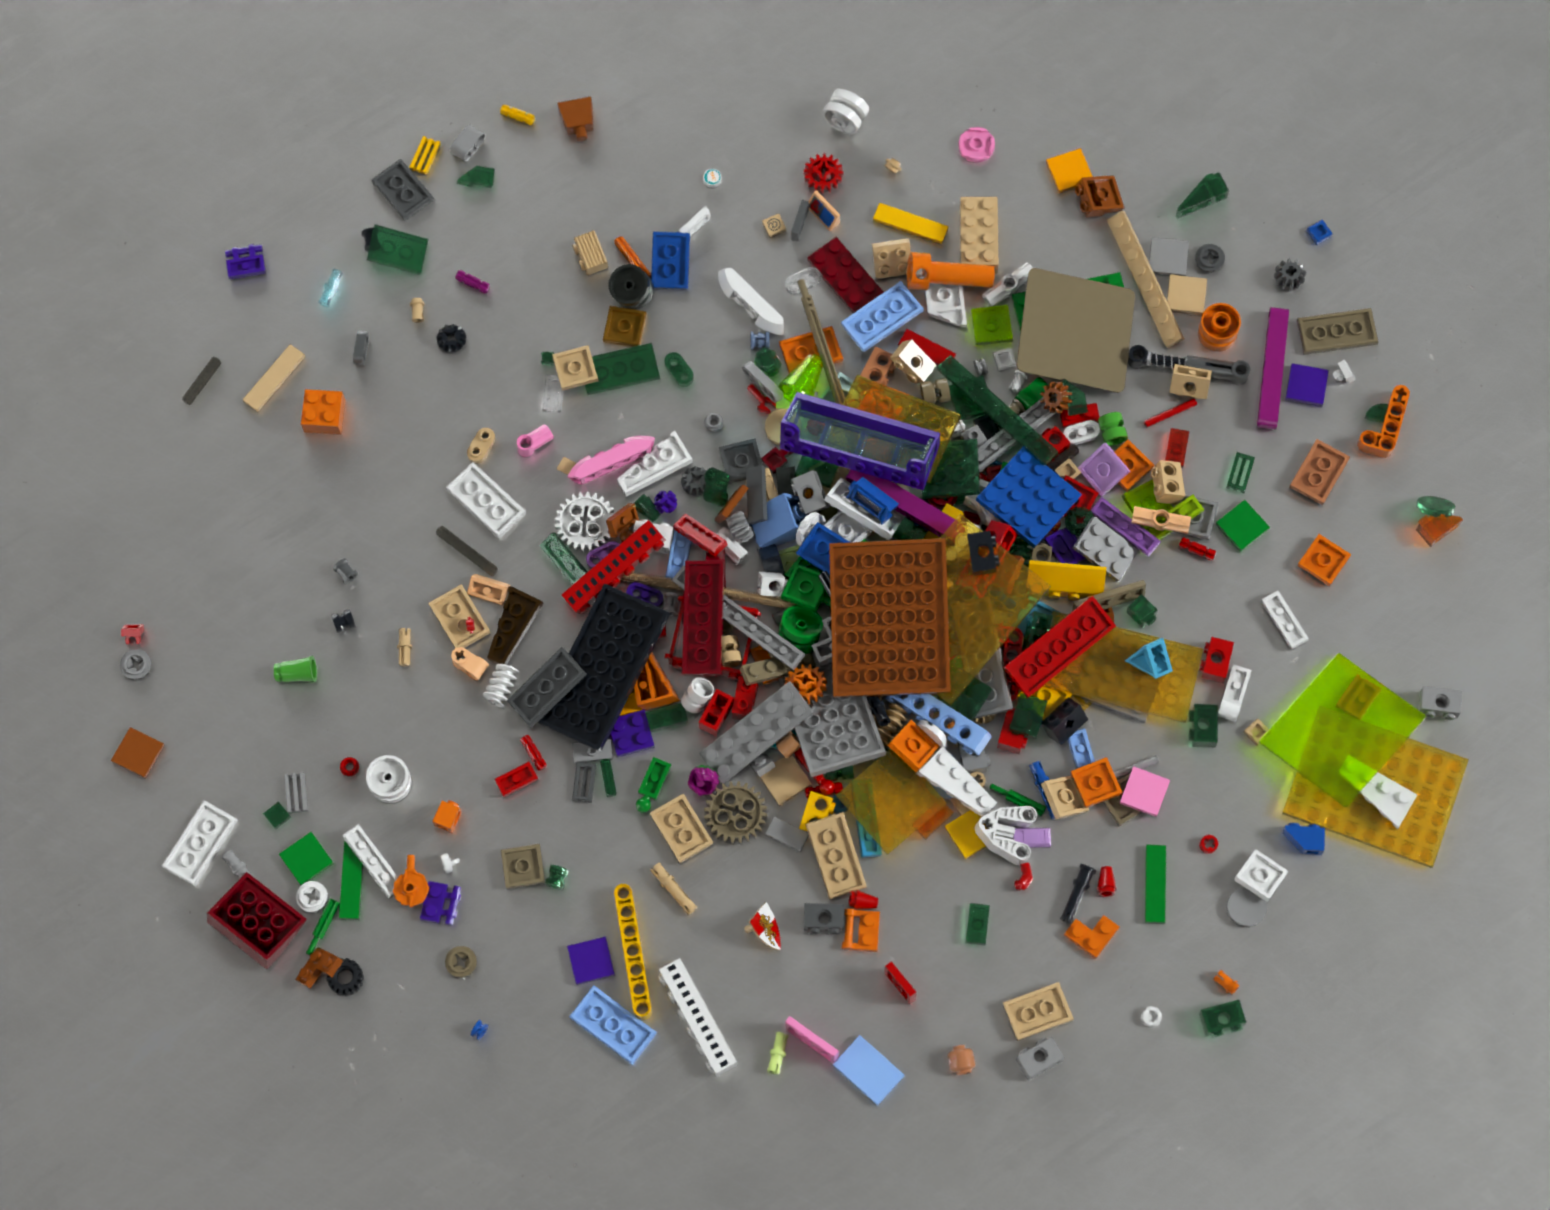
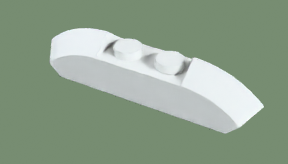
M724 268L718 271L720 286L728 298H734L739 306H744L750 317L757 319L755 324L758 327L772 334L783 335V317L733 268Z

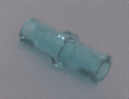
M333 269L328 282L324 284L325 289L319 303L325 307H330L334 294L339 290L337 287L344 275L340 270Z

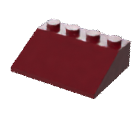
M248 872L207 912L208 924L266 970L280 957L307 921L303 915Z

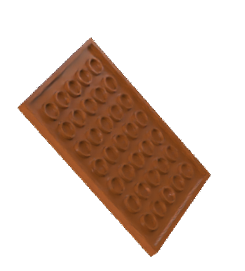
M946 538L829 543L833 697L951 693Z

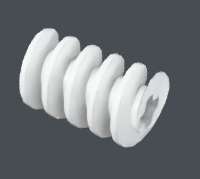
M497 664L495 666L497 671L492 673L494 678L489 680L491 685L486 686L488 692H484L483 696L491 704L504 708L505 706L501 703V700H508L504 693H511L507 687L514 686L510 680H516L517 678L513 673H519V671L509 665Z

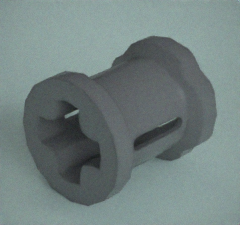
M347 559L338 561L333 567L334 572H338L343 578L344 584L350 583L358 575V572L356 570L353 571L348 565Z

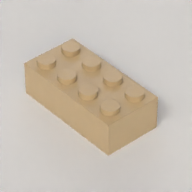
M960 197V263L994 266L995 274L998 273V197Z

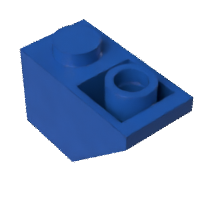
M1299 823L1285 825L1283 834L1301 854L1322 856L1325 848V828H1320V825L1310 824L1308 827L1300 826Z

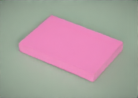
M788 1017L785 1024L786 1030L831 1063L837 1061L839 1058V1051L792 1017Z

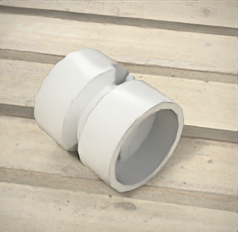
M702 677L693 679L681 697L682 706L691 713L702 712L714 694L715 689L712 683Z

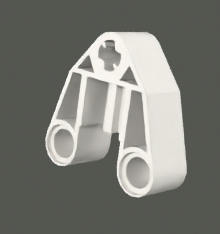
M1031 806L1002 807L982 816L975 825V832L990 851L1015 865H1020L1030 857L1031 850L1027 844L1013 840L1015 834V827L1013 826L1020 828L1030 827L1037 818V812ZM1023 814H1027L1030 817V821L1025 820ZM1016 851H1021L1024 857H1019Z

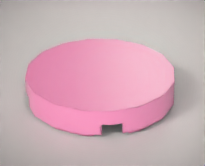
M971 127L960 136L958 142L959 152L963 158L970 162H983L989 159L994 152V137L984 128Z

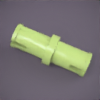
M776 1033L773 1049L770 1050L771 1058L767 1072L771 1074H780L782 1060L786 1056L785 1048L789 1038L788 1034Z

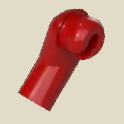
M1029 862L1020 864L1022 876L1014 882V887L1018 891L1027 889L1033 881Z

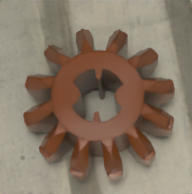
M1050 382L1049 386L1045 385L1043 387L1045 392L1040 393L1041 396H1044V399L1040 402L1046 403L1043 409H1050V413H1062L1063 409L1067 410L1069 408L1067 403H1072V400L1068 398V396L1072 395V392H1067L1069 386H1063L1062 382Z

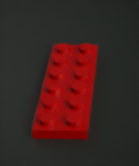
M1090 596L1003 668L1028 698L1114 629L1116 625L1094 596Z

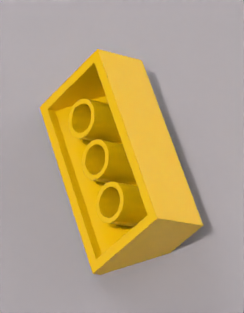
M1029 560L1026 594H1030L1031 597L1049 596L1051 599L1065 597L1072 601L1087 598L1104 592L1107 567Z

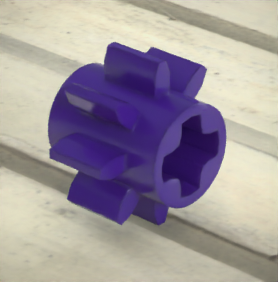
M671 490L668 492L660 491L654 498L655 509L661 514L664 511L666 513L673 512L677 507L676 495Z

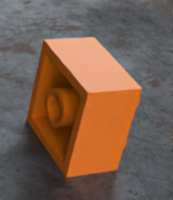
M305 389L301 426L305 433L342 434L345 409L343 392Z

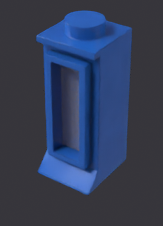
M864 477L858 481L854 480L848 488L850 492L846 498L852 499L876 517L881 525L893 516L890 512L899 505L898 502Z

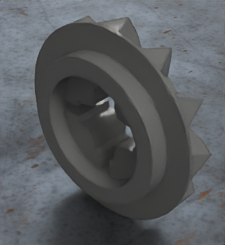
M1214 244L1201 246L1195 255L1197 267H1200L1203 271H1210V273L1218 271L1225 262L1223 250ZM1209 253L1211 258H1215L1211 264L1206 259Z
M694 466L690 469L687 468L684 474H682V488L690 495H702L711 486V476L703 467ZM692 475L696 478L700 477V486L696 482L691 483L693 481Z

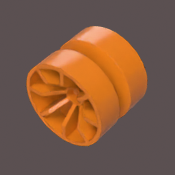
M1215 303L1207 307L1202 314L1198 328V337L1202 345L1216 352L1225 351L1232 347L1241 326V318L1238 311L1226 303Z

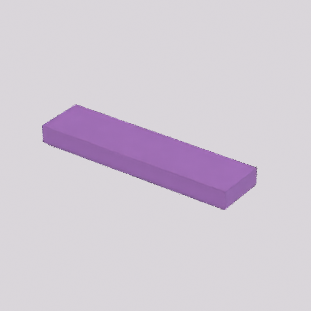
M1103 497L1090 509V513L1148 557L1161 543L1159 539L1140 525L1132 524L1131 518Z

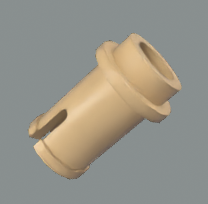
M413 298L410 302L412 322L414 323L424 321L423 306L425 303L421 298Z

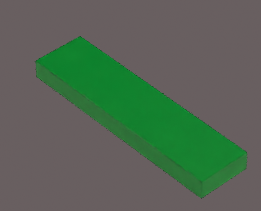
M344 841L339 919L360 920L363 864L346 841Z
M1146 845L1145 923L1165 924L1166 845Z

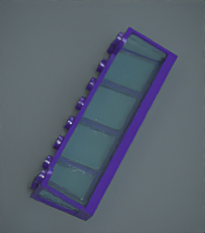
M799 392L796 393L781 421L780 449L920 490L925 488L940 445L939 432Z

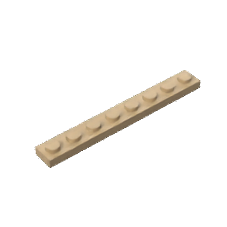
M1121 211L1107 220L1164 344L1167 348H1170L1184 340V336L1126 213Z

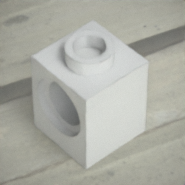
M759 572L757 591L762 596L781 597L787 580L782 573ZM772 581H777L774 587H769Z

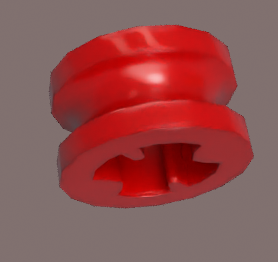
M1205 835L1201 839L1199 847L1206 854L1213 853L1218 847V840L1213 835ZM1209 840H1211L1213 842L1212 845H1214V848H1206V843H1204V841L1208 842Z

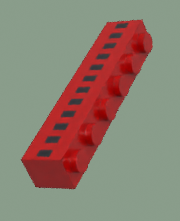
M648 520L561 595L576 613H586L592 607L591 604L596 600L604 584L614 588L618 586L622 577L632 574L635 571L634 567L639 563L643 564L650 557L649 554L654 550H660L664 546L663 542L666 539L652 522Z

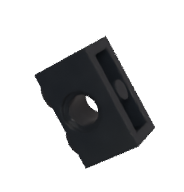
M990 531L967 534L973 575L996 573V567L1000 566L999 557L994 555L993 548L997 547L995 536H991ZM987 549L989 554L986 557L979 556V551Z

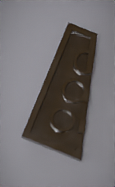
M512 586L509 587L507 601L505 600L504 610L498 621V629L493 637L487 656L488 660L496 664H508L544 604L541 600Z

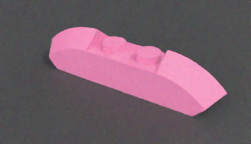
M650 436L629 437L623 439L624 444L619 443L606 452H598L593 458L588 455L572 468L568 478L577 484L583 485L639 460L647 453H651L655 438Z

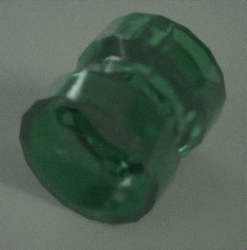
M550 865V875L546 878L545 885L554 889L564 890V880L568 876L569 870L558 865Z

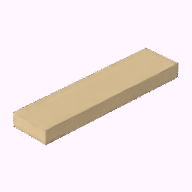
M290 344L244 397L243 402L259 412L305 358V354Z

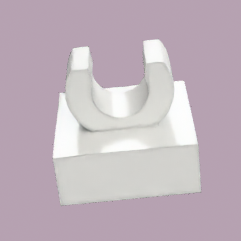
M1345 360L1339 362L1338 364L1341 369L1333 372L1337 382L1345 378L1348 383L1355 381L1356 379L1348 363Z

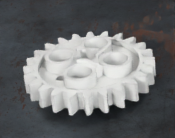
M588 491L586 496L579 492L578 498L572 494L571 501L566 498V505L560 504L562 511H556L559 517H555V522L558 523L555 525V529L559 530L557 532L558 537L563 536L561 538L562 543L567 541L568 548L574 545V551L581 547L582 552L585 551V548L592 551L593 546L598 548L600 543L602 545L606 544L605 539L611 540L606 520L613 515L614 508H608L610 506L609 501L603 503V496L597 499V493L590 497ZM588 506L589 508L587 513L588 521L586 522V537H582L584 531L583 523L585 522V507ZM574 510L582 511L579 515L572 514ZM594 511L601 512L598 516L591 515ZM575 527L580 529L577 533L570 532ZM592 529L599 530L597 534L589 533Z

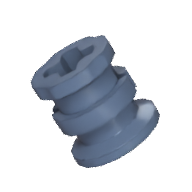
M752 331L750 333L751 350L754 347H758V349L766 347V349H769V332L754 334Z

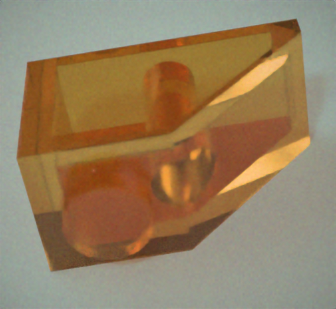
M1433 513L1429 517L1425 515L1418 521L1419 525L1416 531L1432 547L1458 528L1463 519L1460 516Z

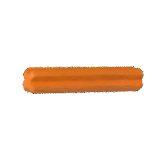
M622 236L614 240L615 245L630 264L639 266L651 278V273Z

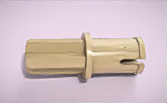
M405 628L399 629L397 649H399V665L402 667L410 665L412 645H410L411 629L407 628V631H405Z

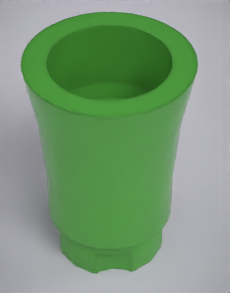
M314 656L275 663V681L316 682L317 667Z

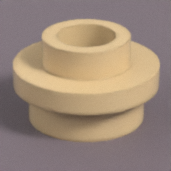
M887 158L885 160L886 164L884 166L892 173L896 174L902 170L899 167L901 163L896 159L891 158L890 160Z

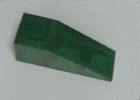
M1220 172L1216 174L1210 173L1200 181L1177 208V219L1228 197L1229 189Z

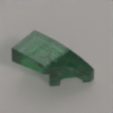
M475 166L460 177L456 184L472 187L474 184L491 188L493 186L495 169Z
M1062 379L1063 386H1069L1067 392H1072V395L1068 396L1072 403H1067L1069 416L1088 413L1085 393L1067 379Z

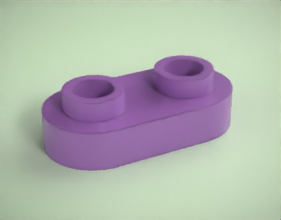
M610 541L590 551L586 556L588 567L592 569L598 564L593 563L594 559L601 561L620 544Z

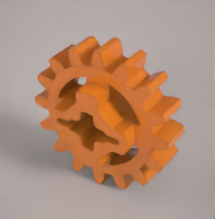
M802 664L801 669L796 667L794 673L788 672L789 677H785V683L787 684L791 681L808 704H810L812 699L817 702V696L823 697V691L827 690V681L824 672H819V667L812 669V664H809L808 668H805L804 664Z

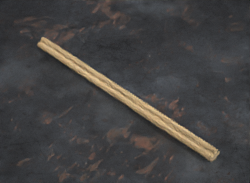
M633 572L629 576L625 575L620 579L627 582H638L650 586L684 591L671 580V577L669 580V577L664 579L663 576L662 579V576L657 578V575L656 577L655 575L650 577V574L645 576L643 573L641 575V572L639 575ZM727 587L724 589V595L733 600L771 605L773 607L778 606L780 608L785 607V609L796 605L782 600L778 596L777 598L776 596H762L759 593L757 595V592L756 594L755 592L750 594V591L745 593L743 590L741 592V589L738 592V589L737 591L736 589L734 591V588L729 590V587L728 590Z

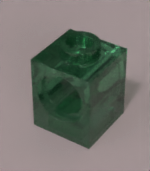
M1141 594L1128 606L1126 613L1144 628L1146 625L1150 626L1156 621L1158 609Z

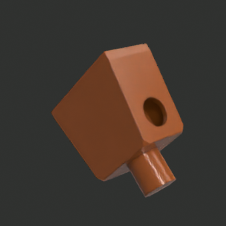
M591 96L557 103L567 134L570 136L576 135L579 142L586 141L588 139L587 132L593 131V104Z

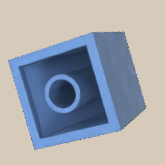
M782 493L767 502V521L750 524L754 530L755 540L759 547L763 548L773 544L779 546L796 539L798 527L807 516L799 508L798 502H800L798 496Z

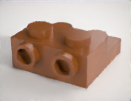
M1114 175L1082 177L1076 184L1075 193L1077 196H1080V209L1082 212H1085L1086 217L1103 216L1106 212H1119L1124 209Z

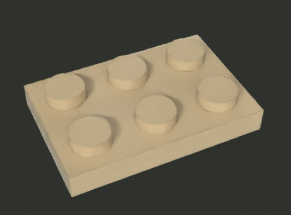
M462 584L428 603L455 648H466L491 633ZM467 617L474 619L475 630L472 634L469 631L467 632Z
M684 793L650 813V816L679 863L686 861L713 845L712 839Z
M1059 982L1003 1002L1017 1041L1074 1020Z

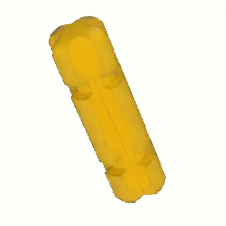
M503 104L500 109L502 115H509L510 118L520 122L525 121L528 125H533L535 121L533 114H526L525 111L514 107L510 108L509 105Z

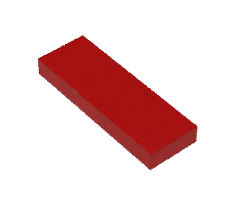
M906 329L898 343V346H900L903 341L913 340L938 367L948 371L956 357V353L909 329Z

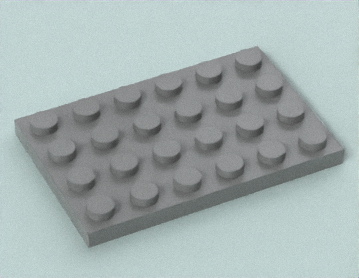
M832 663L822 667L819 666V672H824L827 690L823 691V697L817 696V702L813 699L810 700L808 705L814 713L794 728L811 777L886 755L866 696L833 697ZM785 677L778 679L780 688L786 684Z

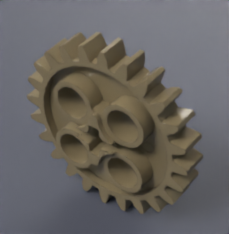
M730 781L729 787H726L723 783L722 790L716 787V795L710 794L712 801L706 800V804L710 807L704 808V812L709 813L704 818L705 820H710L706 825L707 827H712L710 830L711 834L718 832L716 835L717 839L723 836L724 843L731 839L732 845L737 839L740 844H742L743 838L749 842L750 835L756 838L755 831L762 832V828L759 825L766 824L762 818H767V813L763 812L767 810V806L762 805L765 799H758L761 796V792L754 793V786L748 789V783H745L742 787L740 781L737 782L736 786H733L732 781ZM727 797H733L735 798V802L733 804H727L725 802V799ZM750 803L754 807L752 810L746 811L743 809V806ZM736 809L739 810V814L737 813L736 816H733L732 812H735ZM720 815L728 816V820L725 822L718 820ZM744 821L747 825L745 828L739 829L736 824Z

